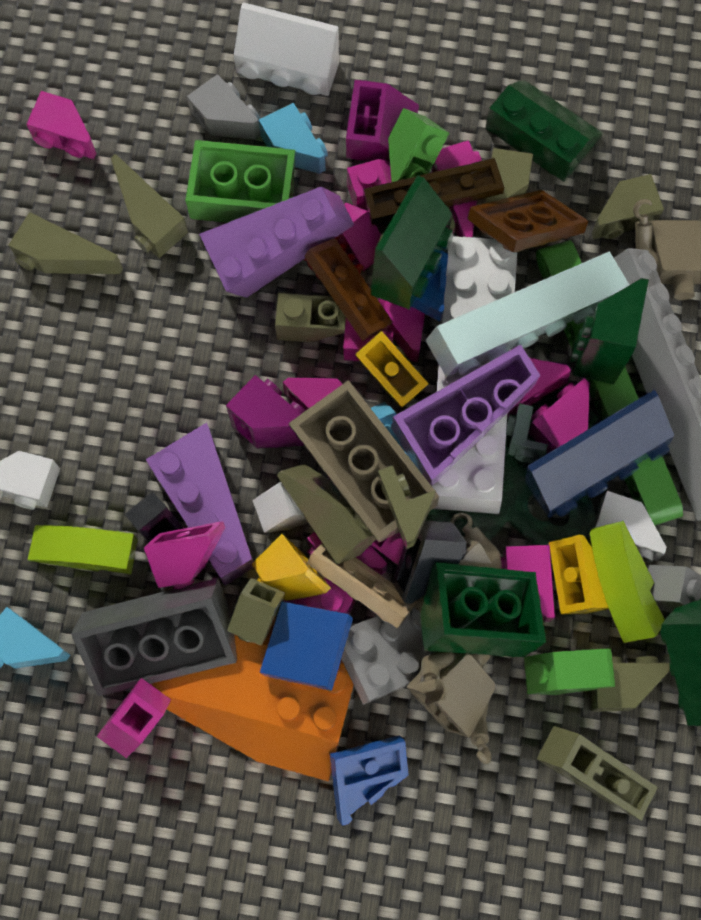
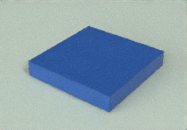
M281 602L260 673L266 677L332 691L353 618L345 613Z

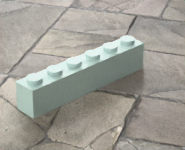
M609 251L440 324L428 336L426 342L446 377L457 372L464 376L476 370L480 366L479 363L486 359H489L491 362L515 346L521 345L523 349L527 348L539 339L537 336L544 333L550 337L561 332L567 327L566 323L573 320L576 324L584 322L586 315H593L598 303L629 286V283Z

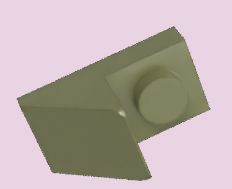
M392 465L378 471V480L404 545L408 549L413 547L435 500L436 490L407 501L406 497L411 495L408 483L403 474L396 475Z

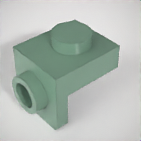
M519 404L516 415L509 414L506 435L511 436L508 454L514 455L521 462L533 463L545 456L548 445L527 440L533 406Z

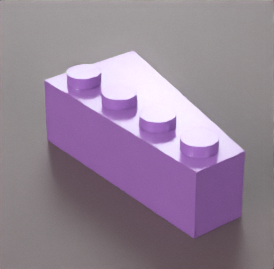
M318 187L199 235L226 292L247 298L305 259L304 255L310 248L336 238L352 227L354 223L341 197L323 187Z
M519 345L393 416L391 429L408 457L429 484L433 486L533 389L540 374L523 347Z
M206 422L147 458L146 461L188 528L220 521L224 522L225 530L209 562L224 586H226L254 567L252 566L253 560L215 444Z

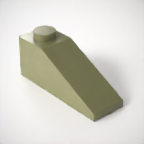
M114 154L111 157V161L136 234L134 240L143 251L148 253L151 250L160 259L188 233L185 218L119 156Z
M31 212L28 213L8 245L15 256V262L29 271L35 268L43 273L120 274L123 270L118 255Z
M305 464L282 470L277 474L336 564L361 555L376 540L331 480Z
M553 726L537 757V760L563 777L641 821L658 788L582 735Z

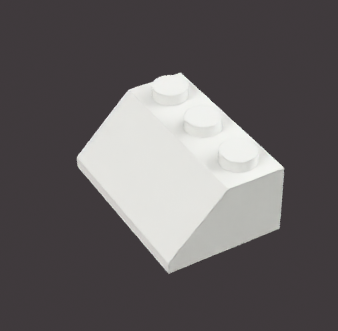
M243 2L234 49L236 73H240L249 79L259 78L271 81L281 87L290 86L302 89L308 94L328 96L339 65L338 26Z

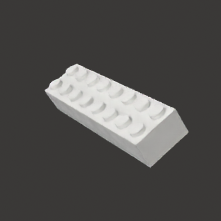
M453 236L448 248L442 324L514 293L517 252L513 253L504 249L502 244L495 239ZM489 359L480 362V366L478 368L489 363ZM439 365L437 392L464 376L457 372L446 377ZM507 414L432 486L439 495L438 506L434 509L499 514L503 490Z

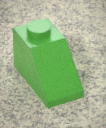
M611 649L559 651L524 657L527 694L561 695L615 687Z

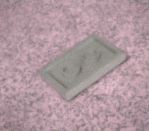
M413 608L398 628L382 620L379 616L351 626L341 659L363 705L408 686L421 672L423 657L437 652L424 651L421 613Z

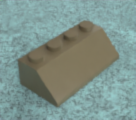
M349 380L289 423L291 429L378 542L399 532L378 480L379 470L393 465L397 476L400 474L405 476L411 495L406 497L407 501L434 491L433 487ZM437 492L430 511L438 506L439 495Z

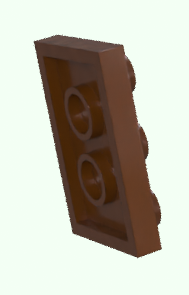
M543 190L472 206L467 217L470 222L479 227L482 233L490 235L501 243L504 249L513 253L583 234L588 225V220Z

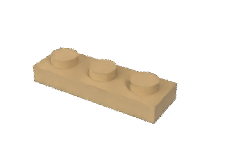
M323 543L311 554L307 561V564L314 568L319 575L335 583L346 591L351 598L360 601L374 611L382 620L389 622L396 628L401 625L418 602L405 604L390 581L356 557L336 564Z

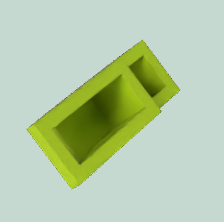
M624 521L592 528L590 538L599 580L610 613L623 642L656 637L665 619L650 591L655 582Z
M35 525L27 560L96 572L105 570L131 574L138 539L133 533L71 526Z

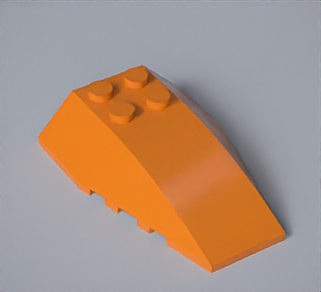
M273 625L262 646L254 642L243 641L234 634L237 653L236 663L150 684L171 699L166 710L253 760L329 782L332 773L330 754L338 750L342 728L354 687L342 659L332 691L266 677L260 673V669L274 628Z

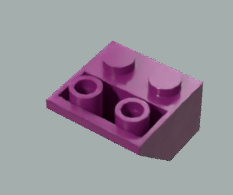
M355 80L346 134V158L363 161L377 159L390 161L388 138L403 108L418 113L419 105L387 83Z
M254 375L226 405L232 427L257 449L304 446L289 426V423L304 413L305 410L296 402L289 404L281 397V390L272 381L266 379L263 382Z

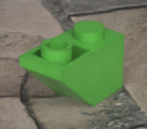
M403 108L388 138L392 182L416 177L417 175L429 174L449 132L429 118Z

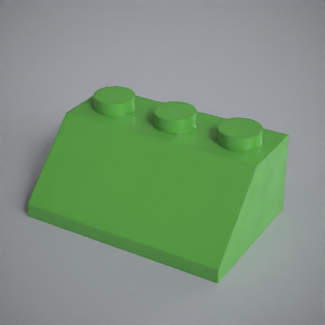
M195 140L185 200L190 219L229 223L293 198L295 150Z

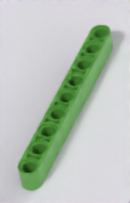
M571 240L553 244L536 251V260L543 280L582 263ZM573 320L566 323L567 327L564 329L571 349L574 341H577L579 330L583 328L584 322L576 324ZM625 367L614 385L586 379L590 383L589 393L601 421L638 400ZM648 457L638 463L639 469L625 478L632 499L642 502L655 526L682 517V503L663 457L655 461H651Z

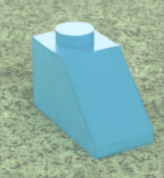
M6 607L0 614V668L4 663L16 669L67 661L71 656L10 608Z

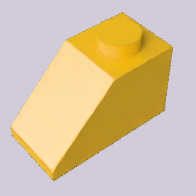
M382 331L355 354L401 409L428 385L427 381Z
M283 534L252 563V566L259 575L256 580L285 592L284 599L286 601L326 594L331 589L324 578L307 564L308 558L304 552Z
M576 535L549 542L561 614H587L609 609L599 580L593 550L585 536Z

